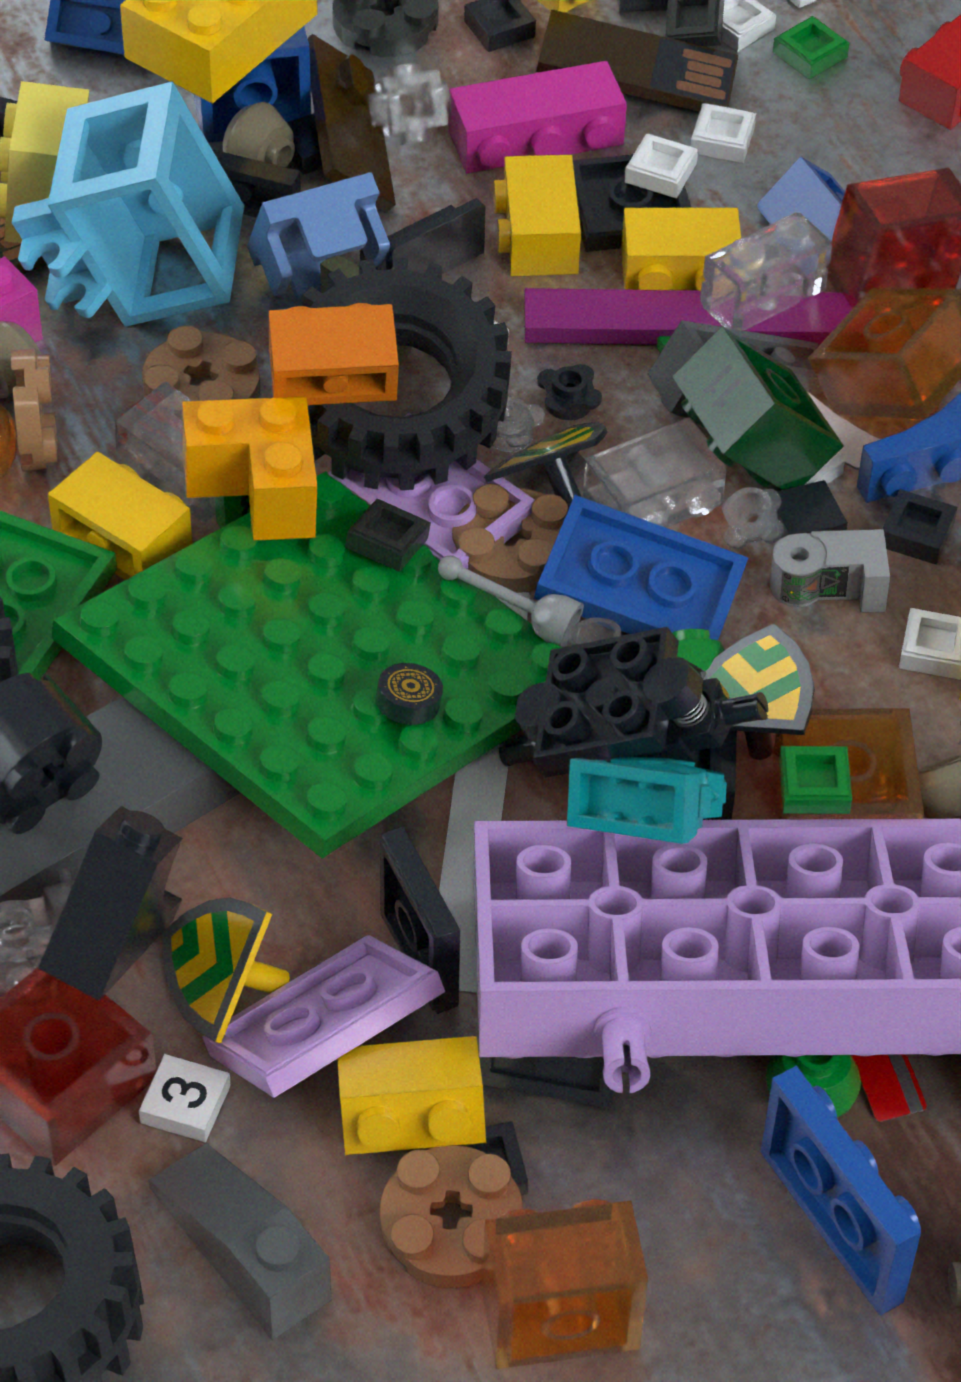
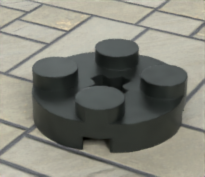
M334 0L332 3L333 28L337 37L354 50L355 42L364 46H370L371 55L395 57L417 51L428 43V33L433 29L436 32L438 27V0ZM383 12H392L394 14L385 16Z

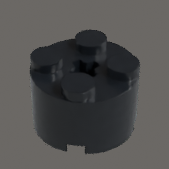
M23 673L0 683V823L7 825L15 834L25 833L35 827L43 818L45 809L63 797L67 796L70 800H76L86 795L96 785L100 776L94 765L99 758L102 748L101 733L56 682L46 674H43V680L39 681L31 673Z

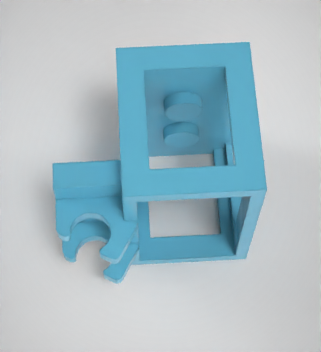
M171 81L67 108L49 198L15 206L11 223L22 238L18 260L25 270L33 269L35 262L41 256L48 265L50 274L45 301L51 310H58L62 301L67 303L82 299L74 308L79 316L90 318L96 313L103 302L108 299L123 325L127 327L230 302L244 204L174 82ZM215 228L211 251L201 231ZM179 237L206 283L150 296L159 242Z

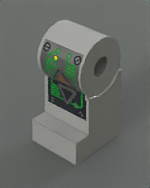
M884 529L797 533L787 535L775 544L772 554L770 589L778 601L788 606L803 607L809 606L817 600H859L861 612H886L890 572Z

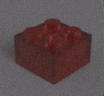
M949 167L847 184L823 272L835 291L841 292L854 311L870 307L871 313L885 312L953 299L961 274V184Z
M37 967L0 998V1119L43 1157L51 1158L52 1165L56 1166L152 1083L156 1074L152 1033L112 999L105 995L98 1001Z

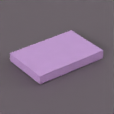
M476 460V464L468 470H465L456 461L449 465L448 481L437 485L434 484L429 474L415 476L414 490L400 491L398 478L381 477L377 490L364 487V473L351 469L344 480L332 475L331 471L328 472L331 477L341 482L343 486L369 505L376 499H380L431 522L428 539L423 545L427 546L431 550L432 555L438 560L449 555L459 558L466 569H468L469 557L460 548L457 550L452 538V528L465 525L475 517L476 505L473 502V493L476 489L487 484L500 485L507 490L509 500L516 504L485 528L491 532L495 541L503 536L504 543L522 530V520L532 513V504L535 499L503 477L486 482L484 475L491 469L479 460ZM469 503V508L464 513L458 515L459 511Z
M367 935L232 1016L221 1043L215 1042L205 1035L202 1038L210 1057L275 1098L440 996L445 990L436 970Z

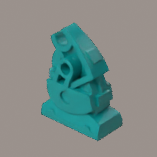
M619 757L611 759V763L605 760L570 759L567 826L685 844L697 835V829L703 827V819L722 817L723 803H726L727 782L724 780V773L696 768L695 762L653 757Z

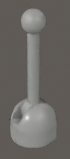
M445 556L438 564V572L442 578L446 580L458 578L531 613V624L535 634L545 642L565 647L579 624L584 604L566 595H546L535 602L464 568L460 559L455 556Z

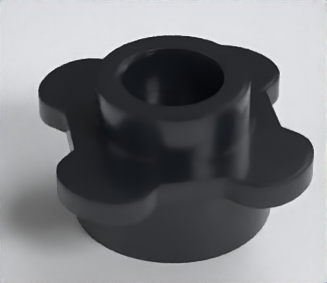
M587 365L565 366L556 371L545 369L538 374L537 385L544 389L546 393L545 408L558 419L578 420L586 416L590 410L600 406L602 402V393L594 388L592 382L594 371Z

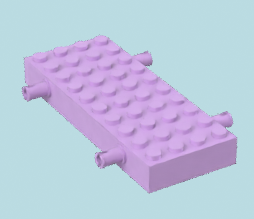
M961 819L703 820V827L697 829V835L685 844L567 826V821H474L473 891L480 1057L518 1059L523 1057L591 1058L603 1056V1077L606 1085L610 1089L622 1093V1072H627L629 1091L633 1093L644 1088L649 1082L650 1069L647 1057H732L740 1055H786L799 1057L804 1055L872 1056L885 1054H926L939 1056L944 1054H961Z

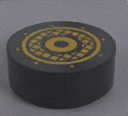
M414 663L395 664L386 668L379 677L375 697L376 705L383 715L395 722L406 725L423 724L432 720L438 714L443 695V684L436 673L422 665Z

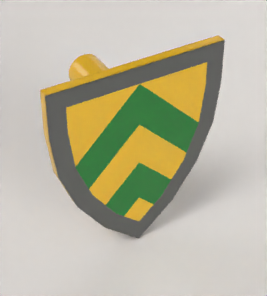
M230 897L208 900L186 911L162 932L164 968L172 998L185 1020L198 1032L218 1043H221L244 986L271 994L290 982V976L286 970L254 960L272 914L255 904Z

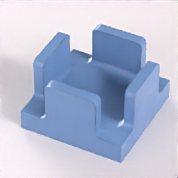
M372 172L262 203L247 248L254 267L262 265L274 296L286 293L289 284H291L293 292L298 299H302V294L310 286L321 292L320 263L338 255L362 249L366 260L373 259L375 267L382 265L390 249V243L376 209L375 203L380 192Z

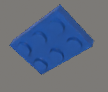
M574 495L538 581L533 599L540 600L542 597L551 594L566 595L584 604L582 617L628 634L668 627L671 632L683 629H706L710 631V639L719 640L748 557Z
M797 1066L773 1077L760 1152L879 1316L904 1303L921 1235L919 1219L910 1203L900 1195L894 1196L881 1179L876 1161L868 1147L860 1140L853 1141L838 1122L835 1107L828 1094L821 1087H812Z

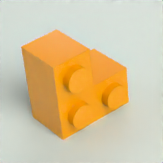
M307 397L182 401L183 461L187 498L249 495L253 541L315 538L317 479Z

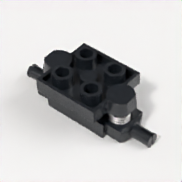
M668 627L552 649L550 651L546 682L530 686L521 693L517 700L515 719L525 736L507 739L500 744L502 747H499V756L505 766L534 761L533 764L545 778L569 774L570 759L574 758L605 760L611 763V759L619 757H653L693 761L695 751L721 747L732 725L766 720L768 718L766 712H769L768 702L762 692L730 698L727 690L717 677L703 680L701 675L685 660L677 658L679 641Z

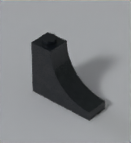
M120 806L95 830L38 969L100 1001L174 920L182 899L166 891L165 886L183 838L165 829L156 817L142 811H130Z

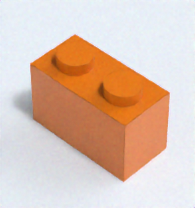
M356 303L344 307L309 308L295 306L285 310H269V354L273 398L307 397V405L397 400L399 362L392 304L371 305L368 303Z

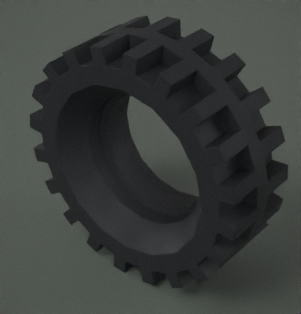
M394 257V269L376 270L373 259L359 261V275L347 279L340 269L329 273L327 291L322 294L310 286L302 294V306L309 308L344 307L356 303H368L371 305L392 304L396 344L399 346H410L433 356L446 369L451 381L450 389L441 402L428 411L405 417L377 415L354 403L308 405L314 462L326 454L332 458L331 474L342 480L352 469L364 473V487L378 490L381 477L398 478L400 491L414 490V478L419 475L429 474L435 485L448 481V471L451 463L456 461L465 470H468L476 464L479 444L489 449L491 448L497 437L498 421L504 422L506 414L512 351H507L509 332L505 322L494 324L495 304L488 296L474 302L471 299L473 282L464 276H461L452 285L442 280L443 266L429 262L425 273L408 270V258Z
M9 1153L0 1154V1246L15 1243L41 1248L59 1260L64 1268L65 1277L60 1292L38 1314L10 1328L0 1329V1382H103L101 1375L106 1370L123 1376L131 1363L126 1340L140 1341L143 1322L139 1305L144 1304L131 1231L126 1217L118 1219L115 1199L106 1188L91 1196L87 1173L76 1167H73L61 1179L54 1175L51 1158L35 1155L29 1169H17L12 1167Z

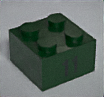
M723 326L672 376L686 397L681 402L683 409L696 423L706 428L711 435L706 443L713 454L729 467H732L736 462L742 465L747 473L763 487H768L773 483L785 490L805 485L844 447L794 372Z

